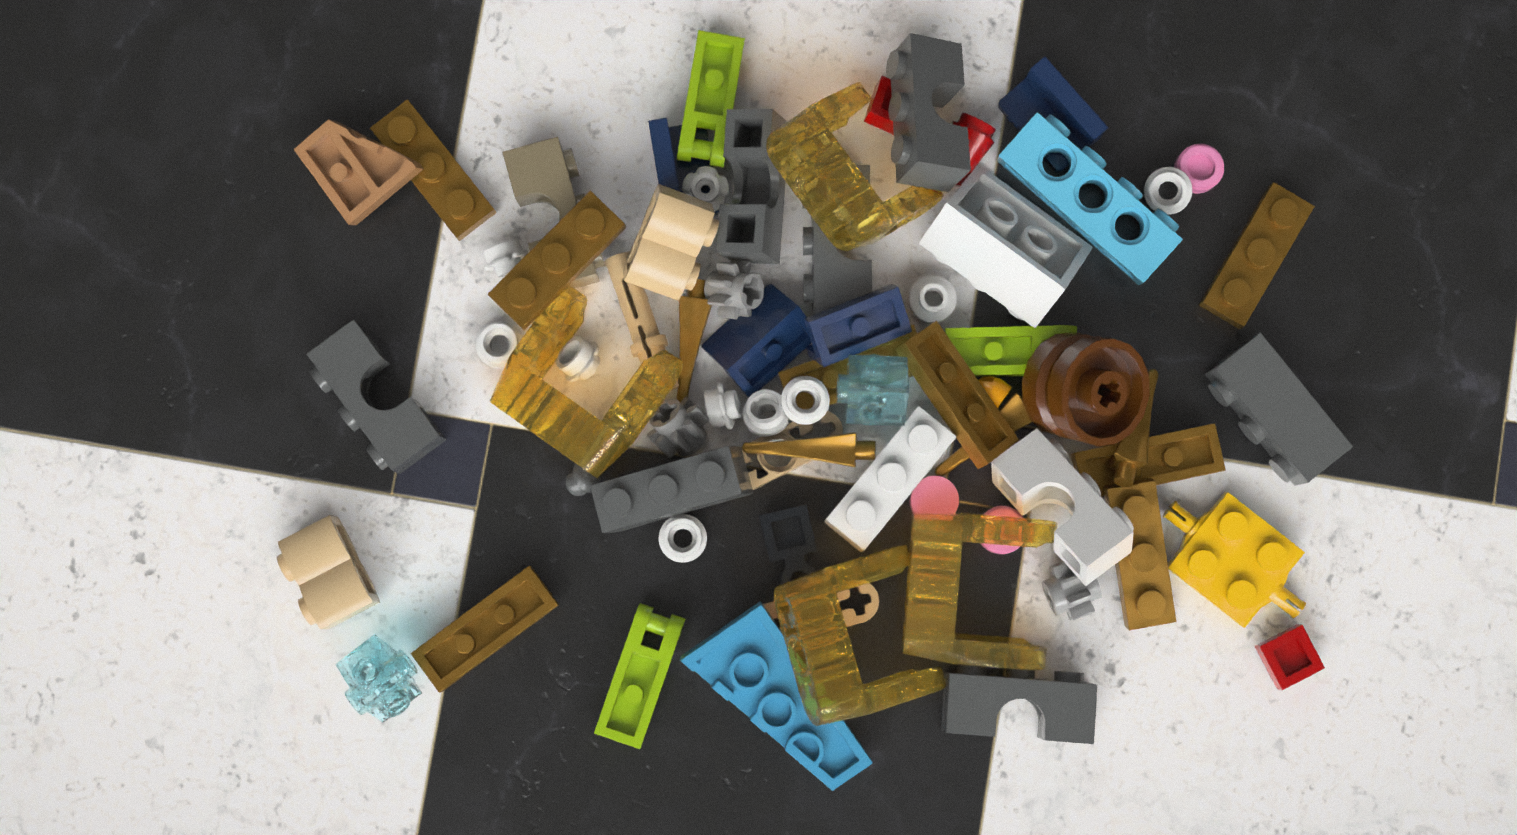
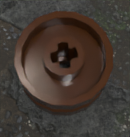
M1076 332L1055 334L1041 343L1027 362L1022 379L1023 403L1030 420L1043 432L1099 447L1117 444L1130 435L1144 417L1150 397L1149 374L1141 355L1128 343L1114 338L1093 337Z

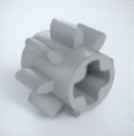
M731 260L730 263L717 262V270L712 271L705 281L704 293L706 299H708V305L719 306L717 312L719 318L737 320L738 316L751 317V309H755L760 305L764 295V284L761 276L749 273L751 269V262Z
M685 397L681 403L675 398H670L661 402L651 413L650 424L654 429L647 434V437L668 458H671L676 452L680 456H689L698 451L704 444L707 433L702 426L709 422V418L689 397Z
M1064 562L1049 567L1052 578L1042 581V587L1053 613L1058 615L1067 612L1069 620L1073 619V621L1094 613L1095 609L1091 601L1102 598L1097 578L1085 586Z

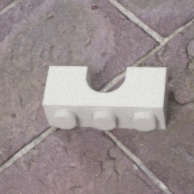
M918 406L834 508L824 523L858 551H864L957 436Z
M1036 428L991 462L992 483L1022 516L1034 507L1044 503L1061 505L1070 512L1071 518L1054 531V552L1085 586L1132 552L1134 527L1128 516L1118 507L1112 509L1102 499L1101 491L1093 478L1085 472L1079 474L1069 463L1067 452L1054 438L1048 440Z

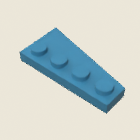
M761 601L680 656V661L691 671H695L712 685V688L725 700H729L746 714L752 723L780 743L786 752L832 791L873 763L867 751Z

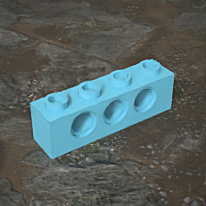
M1037 112L999 154L997 162L1136 284H1143L1183 240L1175 233L1179 228L1178 224L1162 210L1157 209L1152 213L1139 201L1143 194L1127 179L1121 177L1116 181L1106 173L1103 168L1107 163L1088 146L1080 150L1067 139L1071 132L1060 120L1051 114L1045 119ZM1050 153L1062 154L1068 160V172L1060 177L1050 176L1043 168V158ZM1086 184L1099 186L1104 193L1103 205L1095 209L1085 207L1080 202L1079 189ZM1130 215L1137 219L1140 225V233L1135 240H1124L1118 236L1115 230V222L1119 216Z

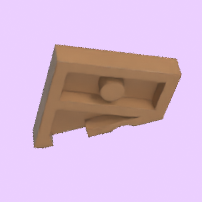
M329 119L294 148V151L348 225H358L424 169L415 160L338 121Z

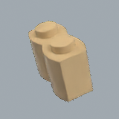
M658 184L623 269L624 281L678 301L684 289L691 291L696 284L701 264L695 262L696 257L702 246L708 248L711 246L717 233L719 220L713 218L715 214L713 205Z
M329 515L278 541L282 553L276 557L278 565L289 582L295 580L299 585L303 597L298 599V605L304 618L310 625L316 623L320 629H330L380 603L374 585L360 562L355 547L339 517Z

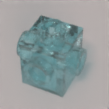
M876 354L849 355L847 374H838L836 393L837 403L845 404L846 424L905 426L909 397L907 357L880 356Z
M376 634L335 664L349 686V689L344 694L352 707L360 715L368 712L382 723L389 718L402 714L409 707L410 702L422 694L421 689L413 678L418 673V670L404 651L401 649L396 651Z

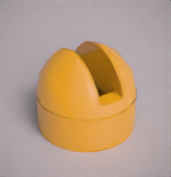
M984 376L978 380L997 408H999L1012 389V386L994 376Z

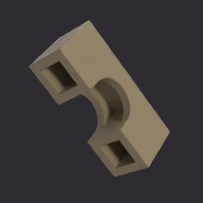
M558 136L502 152L513 193L520 207L534 203L550 204L559 211L560 221L585 196L584 193L575 195L571 178L580 176L572 148L563 150ZM540 240L528 243L529 250L531 251ZM602 253L563 292L600 282L597 268L605 266Z

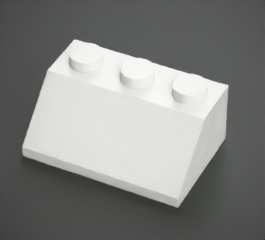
M979 164L948 200L918 243L927 249L937 261L949 265L968 279L974 288L986 292L1004 305L1011 315L1017 319L1024 320L1034 328H1036L1065 291L1093 248Z

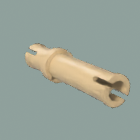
M630 251L622 252L607 258L604 263L608 268L620 308L633 344L630 346L632 355L639 358L649 387L650 396L660 395L679 387L665 347L669 344L666 335H660L645 289L624 281L623 269Z

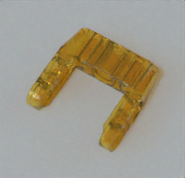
M861 82L854 83L809 105L770 133L766 143L767 153L772 164L828 240L836 248L844 251L874 244L926 213L945 196L939 190L911 186L883 202L834 137L832 132L846 126L849 118L867 105L872 98Z
M569 285L536 318L510 354L489 402L598 478L635 442L676 384L683 369V362L667 350H661L654 356L645 359L603 419L600 420L542 380L555 363L562 347L572 339L584 322L587 298Z
M969 513L913 514L902 654L951 664L1022 670L1045 669L1047 648L1031 644L1024 638L955 633L962 542L1037 548L1045 543H1054V531L1058 528V523L1042 519Z
M907 545L893 547L813 571L775 588V608L804 710L814 725L821 726L869 715L947 687L942 667L926 668L921 671L908 669L862 684L838 600V592L902 573L906 566L912 564Z

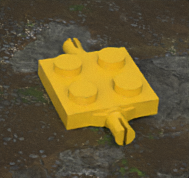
M1224 492L1213 507L1198 518L1179 505L1176 500L1169 508L1181 516L1183 520L1170 510L1164 512L1163 517L1185 533L1180 548L1168 562L1169 570L1238 625L1245 628L1260 608L1271 601L1293 619L1300 612L1286 602V599L1298 609H1304L1306 602L1294 595L1284 585L1288 573L1305 552L1229 492Z

